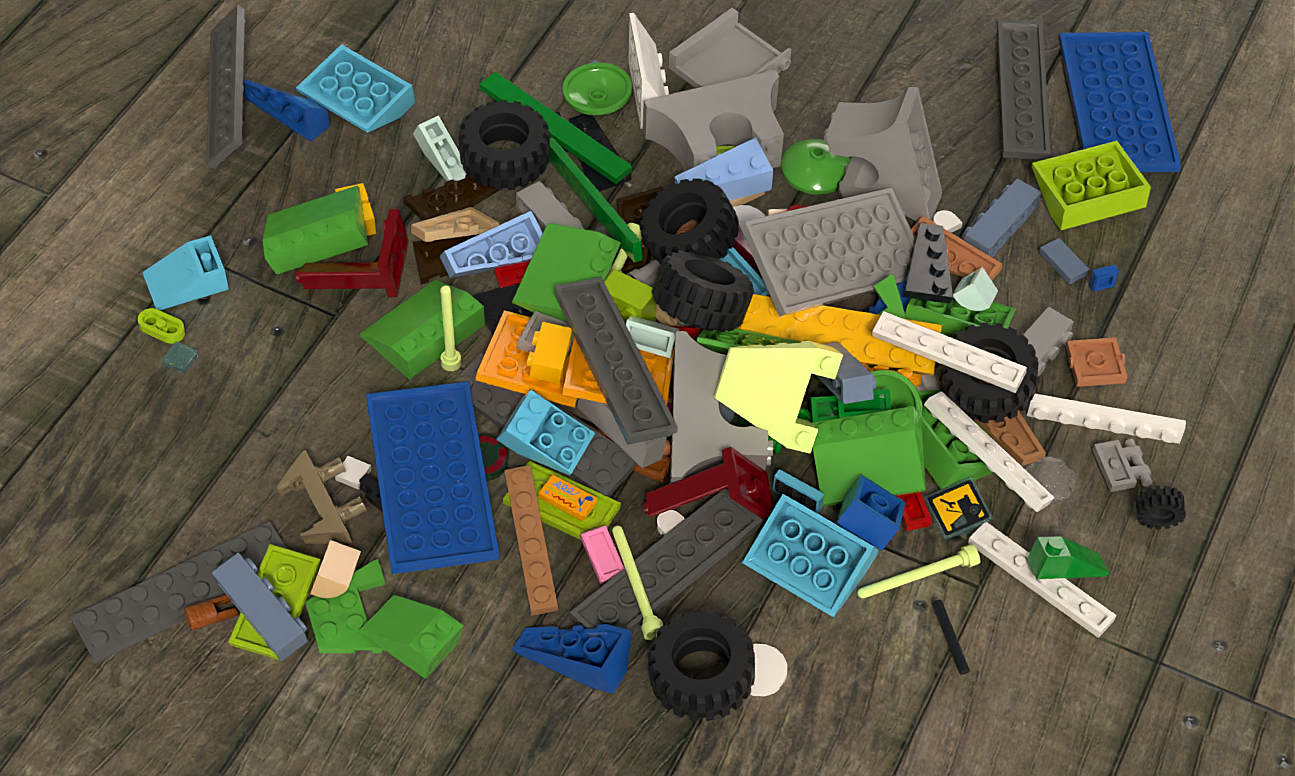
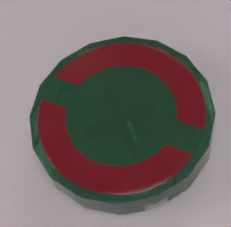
M478 434L486 481H491L500 477L505 472L504 470L507 469L509 450L507 446L496 440V436Z

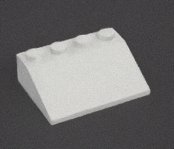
M629 13L628 64L640 129H643L644 100L669 95L668 86L663 85L666 82L665 70L660 69L662 67L661 53L657 54L656 44L636 15Z

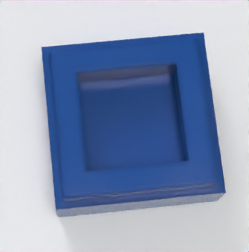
M1116 265L1092 271L1088 285L1092 292L1114 287L1119 272Z

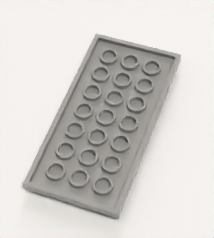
M892 187L744 221L740 225L779 317L875 292L873 286L892 274L895 277L896 284L899 285L907 279L915 242L914 235Z

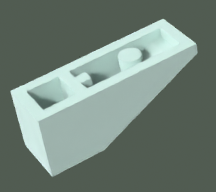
M439 115L418 125L413 135L425 156L446 181L464 179L466 172L460 161V153Z

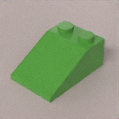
M393 595L360 629V633L426 679L459 644L464 625L440 609Z

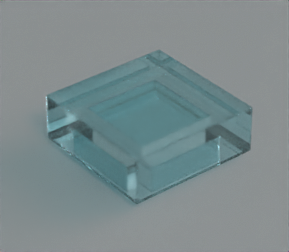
M176 341L162 358L163 365L185 374L199 355L197 350Z

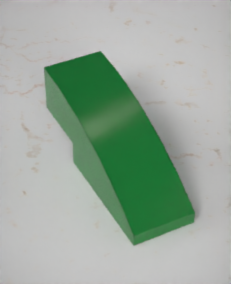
M890 389L873 390L874 399L843 404L836 396L811 397L812 423L892 410Z

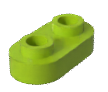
M154 308L145 309L138 315L140 330L163 342L177 343L185 336L184 324L176 317Z

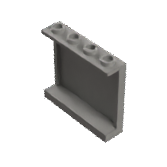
M731 8L670 51L669 69L695 88H700L774 70L779 74L790 66L791 49L788 48L782 53L738 23L739 12Z

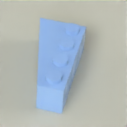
M755 137L675 176L674 183L678 184L680 180L684 179L692 181L693 178L702 179L703 181L708 180L722 188L730 201L772 190L773 169Z
M529 211L444 251L439 257L450 278L492 271L494 268L531 261L543 233L532 211Z

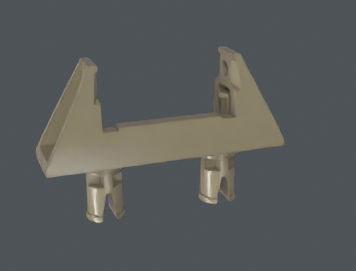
M306 450L299 455L277 485V489L283 497L291 491L306 488L320 517L323 518L314 524L310 530L300 533L305 544H329L330 540L340 544L352 543L353 541L345 527V521L363 512H367V509L360 496L343 506H334L324 486L326 484L325 481L346 472V469L340 457L321 467L314 466Z

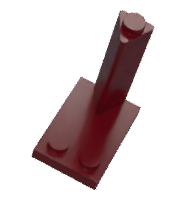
M389 209L388 217L384 219V237L378 262L305 263L301 269L296 270L297 283H302L304 289H385L388 297H398L409 243L399 209Z
M729 447L722 450L723 464L646 493L647 501L643 502V508L648 516L653 517L729 488L732 500L767 522L774 510V504L767 472L734 448Z

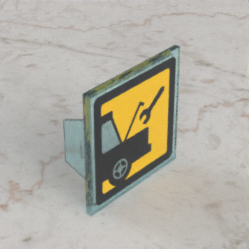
M972 476L924 497L944 540L957 535L960 537L975 532L981 524L994 519Z

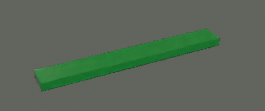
M494 72L479 84L481 91L499 103L501 100H508L509 103L517 101L521 102L522 106L528 105L534 109V112H539L548 124L550 138L555 139L560 146L613 183L617 184L632 172V165L499 73Z
M550 138V163L615 240L621 242V248L634 263L641 261V240L556 140Z

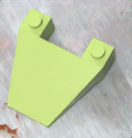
M801 341V343L792 344L777 343V345L730 347L714 398L756 427L767 430L769 436L786 448L811 453L818 428L808 420L797 418L811 373L835 379L843 354L831 346L812 341Z

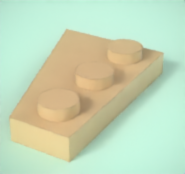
M473 207L411 224V233L422 241L431 242L439 239L482 234L499 226V222Z

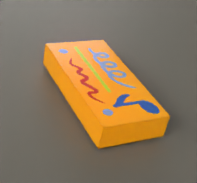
M553 474L538 493L539 499L581 521L586 519L597 504V497Z

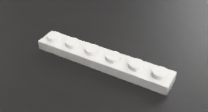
M884 311L872 331L875 338L1016 393L1026 374L1027 367Z
M942 391L928 398L924 406L930 410L932 416L948 427L950 433L958 437L967 445L970 452L986 463L989 470L995 472L1004 480L1007 487L1023 498L1027 506L1038 512L1052 502L1055 497Z
M1040 394L1034 395L1032 401H1029L1027 416L1040 420L1046 419L1063 424L1085 426L1090 429H1101L1114 433L1134 435L1140 438L1157 439L1167 443L1180 444L1186 425L1185 420Z
M986 521L969 538L968 544H973L979 552L1099 638L1114 622L1116 615L1067 579H1036L1027 561L1030 553Z

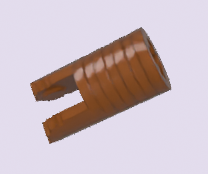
M226 594L184 607L185 618L191 631L239 615V612L236 608H231L217 613L215 607L231 601Z

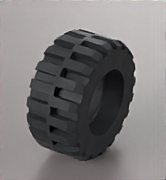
M501 100L500 103L492 101L488 102L484 107L483 105L477 107L475 112L471 111L466 116V120L460 126L459 152L464 171L475 182L478 183L480 181L481 185L487 188L493 186L495 190H502V188L514 190L517 186L521 188L527 186L529 181L534 182L539 178V174L544 173L550 159V132L548 131L547 122L539 112H534L532 107L528 105L522 106L521 102L517 101L509 103L508 100ZM510 140L521 144L510 150H498L488 146L493 142Z
M693 178L692 181H689V179L680 180V183H672L668 185L669 188L666 190H660L657 193V197L649 201L648 209L644 210L643 220L640 223L641 236L654 258L660 264H662L663 259L667 255L677 251H694L698 254L703 253L710 257L714 256L723 259L728 254L727 250L729 248L732 249L735 244L734 238H737L739 232L738 217L722 188L713 182L703 181L698 178ZM696 218H703L701 223L693 230L675 235L685 223Z
M677 251L676 253H670L663 259L652 294L659 308L662 311H666L672 318H677L680 322L693 325V327L698 329L703 328L706 331L713 332L716 330L718 332H725L726 330L733 331L743 323L754 294V288L749 277L728 262H723L714 256H707V254H698L694 251Z
M988 322L980 323V326L977 327L974 324L966 327V331L959 330L953 334V339L1027 367L1026 374L1016 393L996 385L976 383L965 373L940 363V391L973 421L974 419H980L981 423H988L989 420H995V423L1004 422V417L1008 416L1009 419L1017 416L1018 410L1020 412L1024 411L1028 407V402L1032 401L1035 395L1039 365L1038 358L1035 356L1036 351L1033 345L1028 344V339L1023 334L1017 335V330L1012 327L1006 329L1003 328V324L995 323V325H988Z
M698 610V613L691 614L690 611L684 612L682 617L678 619L675 616L667 621V627L663 625L656 632L657 637L652 638L650 652H648L650 683L653 686V693L657 699L661 700L662 705L667 710L673 708L674 715L681 718L684 715H688L689 720L698 721V718H706V721L715 720L714 716L720 715L723 718L730 714L731 708L737 710L743 705V699L749 697L751 686L755 682V652L753 642L747 636V631L742 625L736 627V620L730 616H727L725 619L720 612L713 611L712 614L706 613V610ZM698 651L715 653L728 663L727 667L717 676L702 680L689 678L676 668L682 658Z

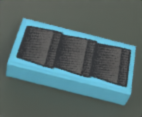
M780 469L774 476L773 491L780 495L784 494L819 514L823 506L824 493Z

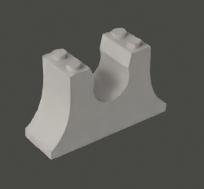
M774 70L644 100L643 134L645 139L654 141L667 148L678 159L684 171H687L716 157V146L725 144L739 146L756 137L772 169L781 166L784 133L773 113L777 105L779 75Z
M908 87L900 96L883 102H839L836 111L832 113L829 128L825 130L824 141L828 144L831 154L843 157L852 156L850 163L846 165L843 181L839 183L838 190L842 198L892 187L902 211L906 212L905 216L916 222L922 216L933 221L942 195V188L918 87Z
M676 331L672 417L678 430L677 433L671 436L670 484L723 464L722 450L729 447L734 448L765 470L766 466L771 465V456L773 455V440H768V431L753 426L737 427L729 424L720 414L727 406L714 398L727 355L719 354L701 346L686 331Z

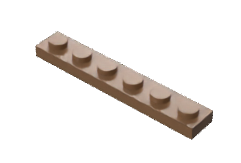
M531 466L504 470L531 615L558 611Z

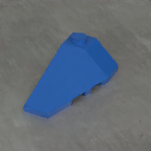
M243 80V95L246 100L311 142L330 127L328 110L315 101L249 80Z
M601 624L597 628L584 629L582 625L573 626V629L558 630L556 626L525 628L512 650L590 688L614 694L627 672L631 631L608 624Z

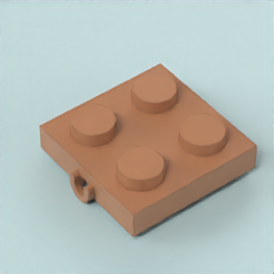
M1116 337L1067 341L1068 362H1070L1076 387L1126 383L1128 377L1124 367L1125 355L1120 353Z

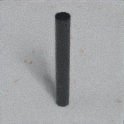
M941 599L935 600L932 606L959 674H967L970 672V669L943 601Z

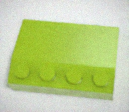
M1118 141L1032 163V169L1049 214L1060 230L1145 208L1147 205L1151 186Z

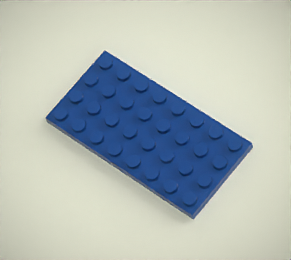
M1149 32L1060 33L1058 41L1081 149L1118 141L1140 172H1179L1181 163Z
M469 381L366 394L391 574L499 560V549Z

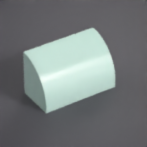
M983 267L961 279L953 293V297L961 306L969 310L981 311L991 306L998 290Z
M632 315L627 319L626 326L639 350L668 358L671 357L675 346L676 331H679L678 328Z

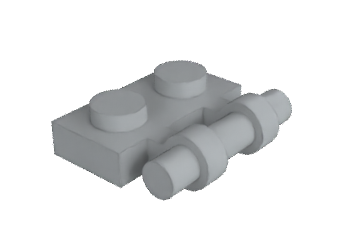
M1134 439L1126 440L1124 442L1125 448L1121 447L1119 440L1094 444L1092 451L1110 492L1135 488L1136 478L1141 481L1144 487L1152 484L1150 468L1144 464L1142 450L1139 446H1136ZM1128 460L1132 461L1134 466L1130 467Z

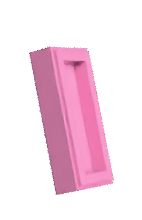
M606 525L581 534L580 538L600 585L607 583L622 571L624 566Z

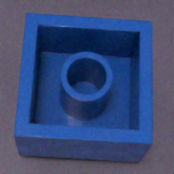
M860 475L844 496L837 523L846 531L853 532L865 542L882 551L900 528L906 502L865 476Z

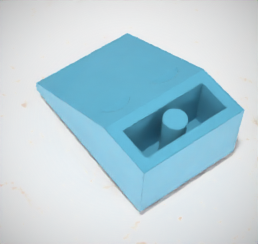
M211 235L185 243L142 272L154 306L158 310L229 290L225 269Z
M530 390L520 399L496 440L519 455L571 475L595 432Z

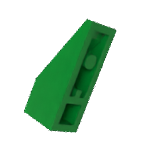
M1061 536L1037 537L1027 558L1036 579L1108 577L1109 571L1099 553Z

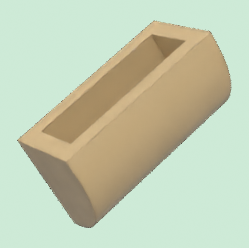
M330 540L310 594L322 598H333L342 595L349 587L361 551Z

